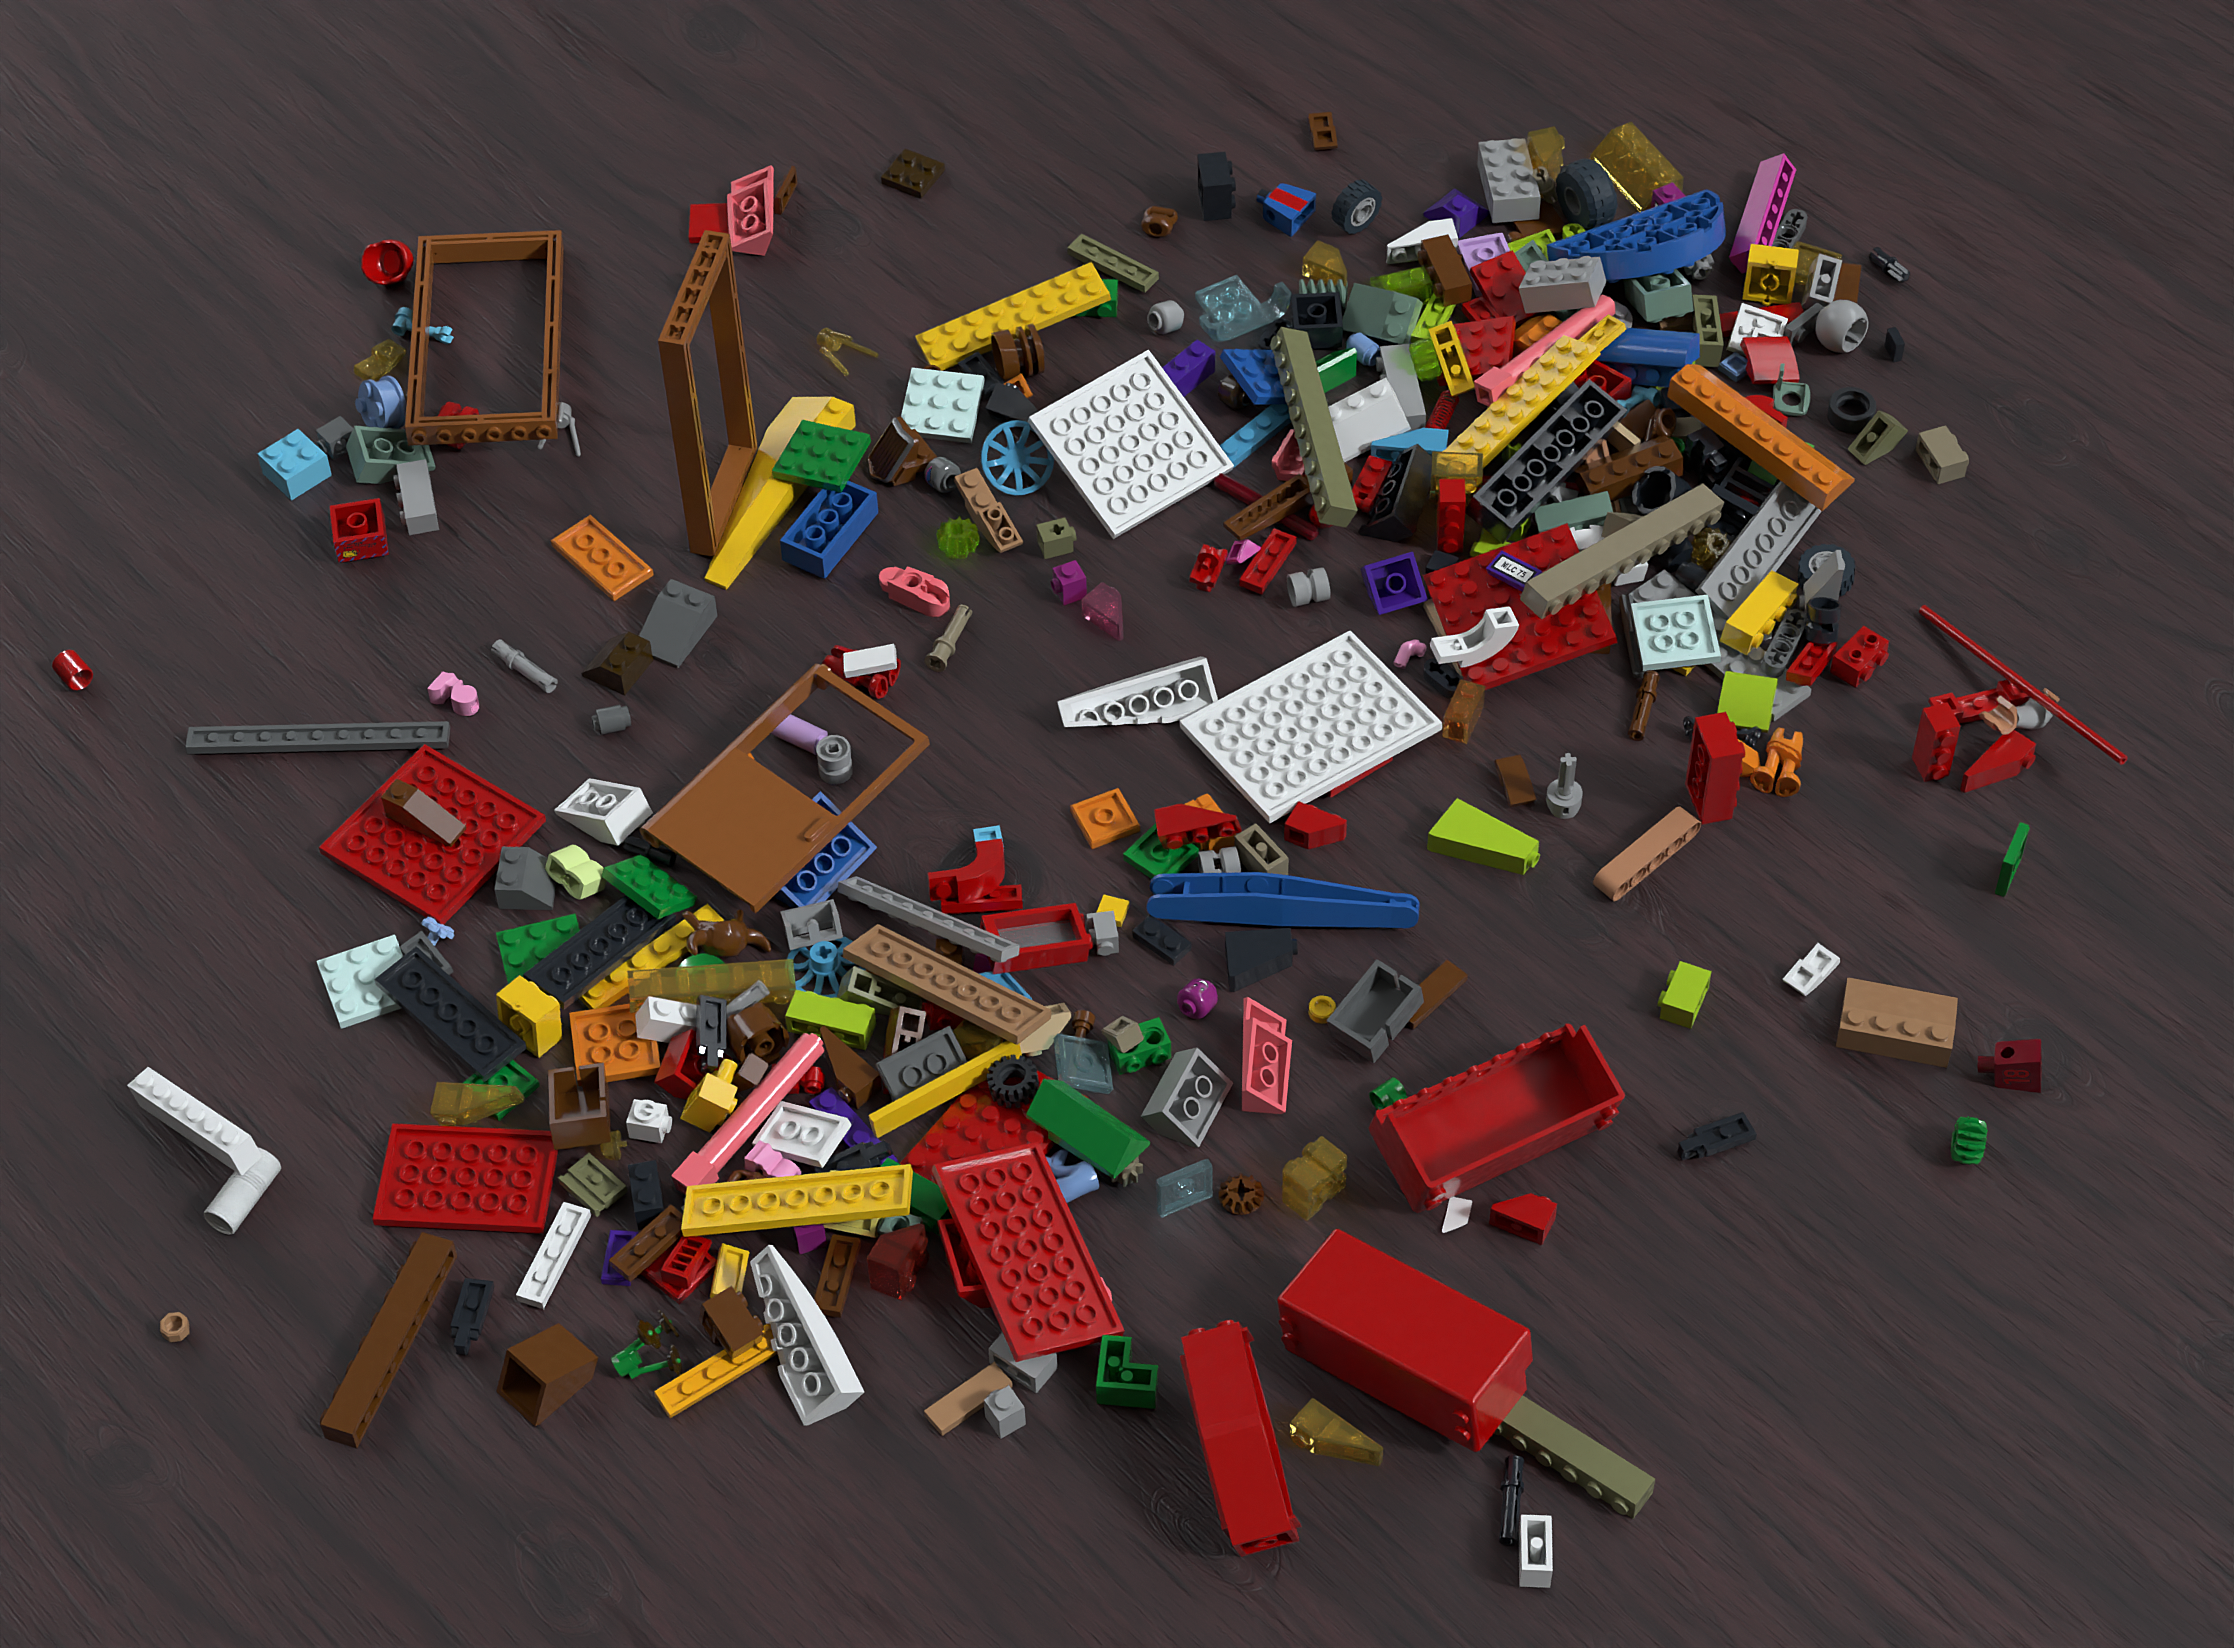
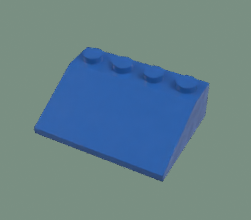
M821 791L812 799L835 816L842 813ZM850 821L774 897L792 909L823 902L838 888V882L846 880L873 853L877 846Z

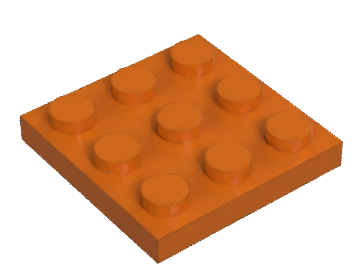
M645 1001L569 1013L578 1086H582L579 1066L604 1063L607 1082L656 1075L661 1066L658 1042L637 1038L635 1015Z

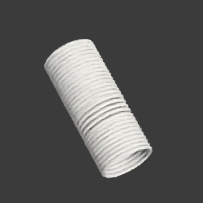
M258 1148L263 1157L242 1176L234 1171L214 1200L209 1204L203 1214L206 1221L213 1228L224 1234H234L281 1170L280 1162L268 1151Z

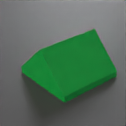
M1355 348L1334 351L1315 361L1324 393L1356 376L1357 351Z

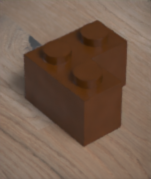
M730 1286L702 1303L698 1321L712 1342L715 1344L720 1341L733 1360L762 1341L764 1326L756 1315L752 1316L746 1308L748 1302L740 1291L736 1293L734 1288Z

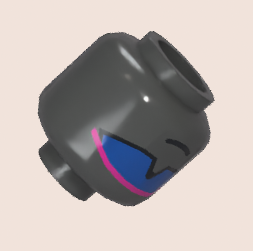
M937 457L926 466L924 478L927 484L940 493H948L957 487L954 478L960 475L961 471L956 464L947 458Z

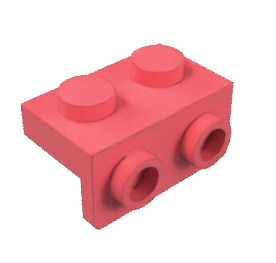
M1290 429L1276 455L1272 458V468L1278 480L1288 481L1297 474H1301L1303 477L1306 476L1294 429Z

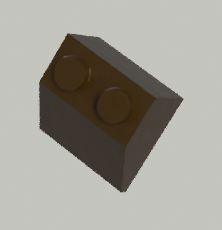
M629 631L610 638L581 673L582 677L625 696L653 662L650 641Z

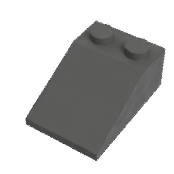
M670 579L657 596L639 635L650 641L653 659L677 669L717 618L715 596Z

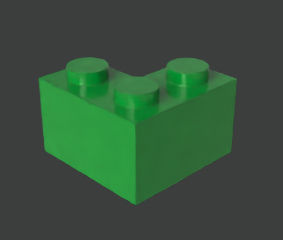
M1102 1335L1096 1383L1097 1404L1156 1409L1158 1365L1131 1363L1132 1337Z

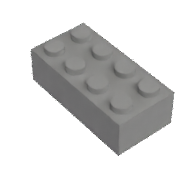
M1525 138L1478 142L1477 165L1492 223L1539 219L1540 193L1537 182L1532 175L1533 167Z

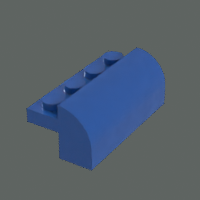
M1626 328L1621 335L1600 352L1601 355L1596 360L1631 378V384L1669 387L1670 380L1685 365L1692 364V362L1700 357V333Z

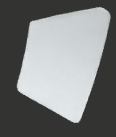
M1456 1197L1449 1199L1442 1228L1443 1233L1468 1223L1472 1205L1471 1200Z

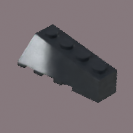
M1419 444L1413 445L1399 453L1387 476L1390 481L1380 489L1377 495L1380 500L1376 508H1370L1367 514L1370 520L1367 525H1361L1358 531L1360 535L1398 542L1404 538H1410L1416 532V526L1423 512L1422 508L1428 496V489L1435 475L1434 471L1436 465L1433 463L1435 459Z

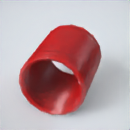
M66 650L55 657L52 668L71 690L78 691L90 684L93 679V672L75 651Z

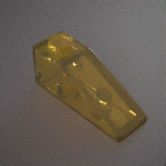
M437 1082L430 1114L441 1126L467 1125L523 1103L525 1097L516 1086Z
M1314 1398L1290 1422V1437L1300 1448H1307L1315 1454L1379 1466L1382 1463V1446Z

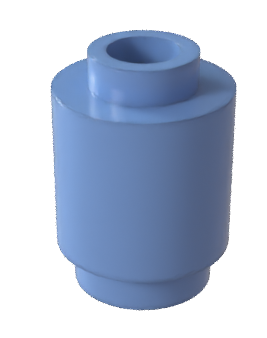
M1360 332L1351 335L1347 339L1346 349L1355 348L1359 362L1369 366L1376 364V357H1380L1378 344Z

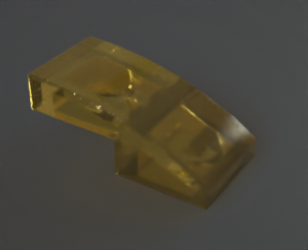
M387 339L372 348L369 358L354 365V374L364 380L371 379L377 381L406 354V349Z

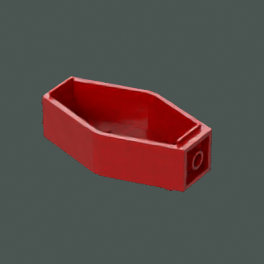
M1226 1320L1218 1323L1216 1328L1206 1331L1205 1328L1193 1329L1188 1332V1336L1181 1337L1185 1355H1181L1180 1360L1221 1527L1231 1540L1232 1546L1243 1557L1298 1542L1297 1528L1301 1527V1523L1293 1515L1275 1433L1249 1342L1254 1341V1338L1248 1328H1243L1239 1321L1234 1323L1233 1320Z

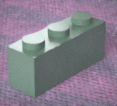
M1608 491L1540 506L1534 512L1538 533L1568 523L1569 528L1574 527L1576 531L1590 529V525L1604 526L1607 512H1613Z

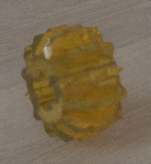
M1711 527L1705 528L1694 536L1691 543L1693 547L1692 557L1697 558V565L1703 564L1706 570L1712 569L1733 543V541L1727 540V533H1720L1719 527L1716 529Z

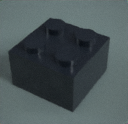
M1226 152L1197 154V189L1203 221L1232 219V209L1236 208L1235 195L1232 194L1233 191H1236L1235 177H1230L1233 174L1232 162L1227 161Z
M1339 292L1291 294L1290 316L1292 329L1307 332L1312 349L1342 347L1343 322Z

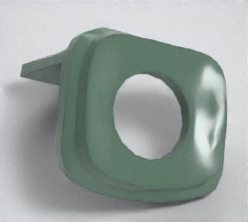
M1781 363L1777 383L1773 389V408L1787 416L1805 415L1810 403L1809 386L1804 383L1783 382L1785 364ZM1788 393L1796 394L1801 399V402L1796 406H1789L1782 401V397Z

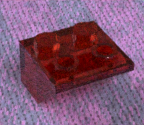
M918 1223L880 1235L867 1257L870 1286L872 1289L901 1301L907 1291H912L916 1283L918 1271L924 1269L929 1260V1253H927L928 1238H926L925 1225Z

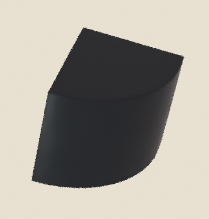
M1686 537L1680 544H1674L1668 547L1664 553L1657 554V558L1668 573L1676 572L1684 561L1691 562L1693 547Z

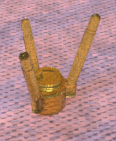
M824 328L817 337V344L821 346L820 352L825 354L845 376L849 372L830 352L839 350L842 344L868 355L878 357L877 352L851 342L853 340L851 336Z

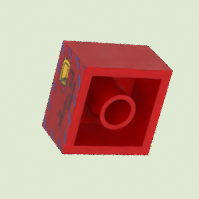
M380 498L330 506L333 543L339 563L389 555L385 518Z

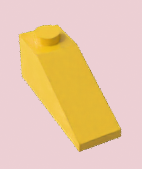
M1452 321L1428 329L1452 397L1475 389Z

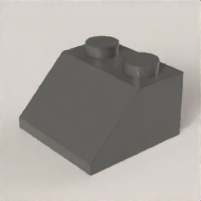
M502 847L495 884V894L499 909L553 910L557 882L549 876L545 869L547 857L529 847Z

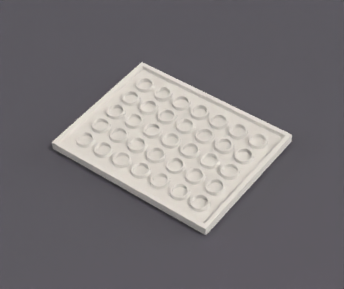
M1348 631L1180 720V728L1269 823H1272L1292 812L1298 801L1306 804L1442 730V722L1351 631Z

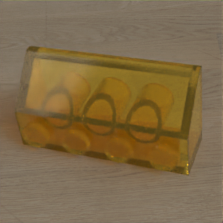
M1632 122L1612 129L1590 155L1591 160L1603 166L1613 184L1639 212L1651 209L1652 194L1655 189L1673 182L1682 192L1684 177Z

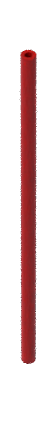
M1923 605L1919 609V614L2117 763L2123 765L2127 761L2128 757L1929 607Z

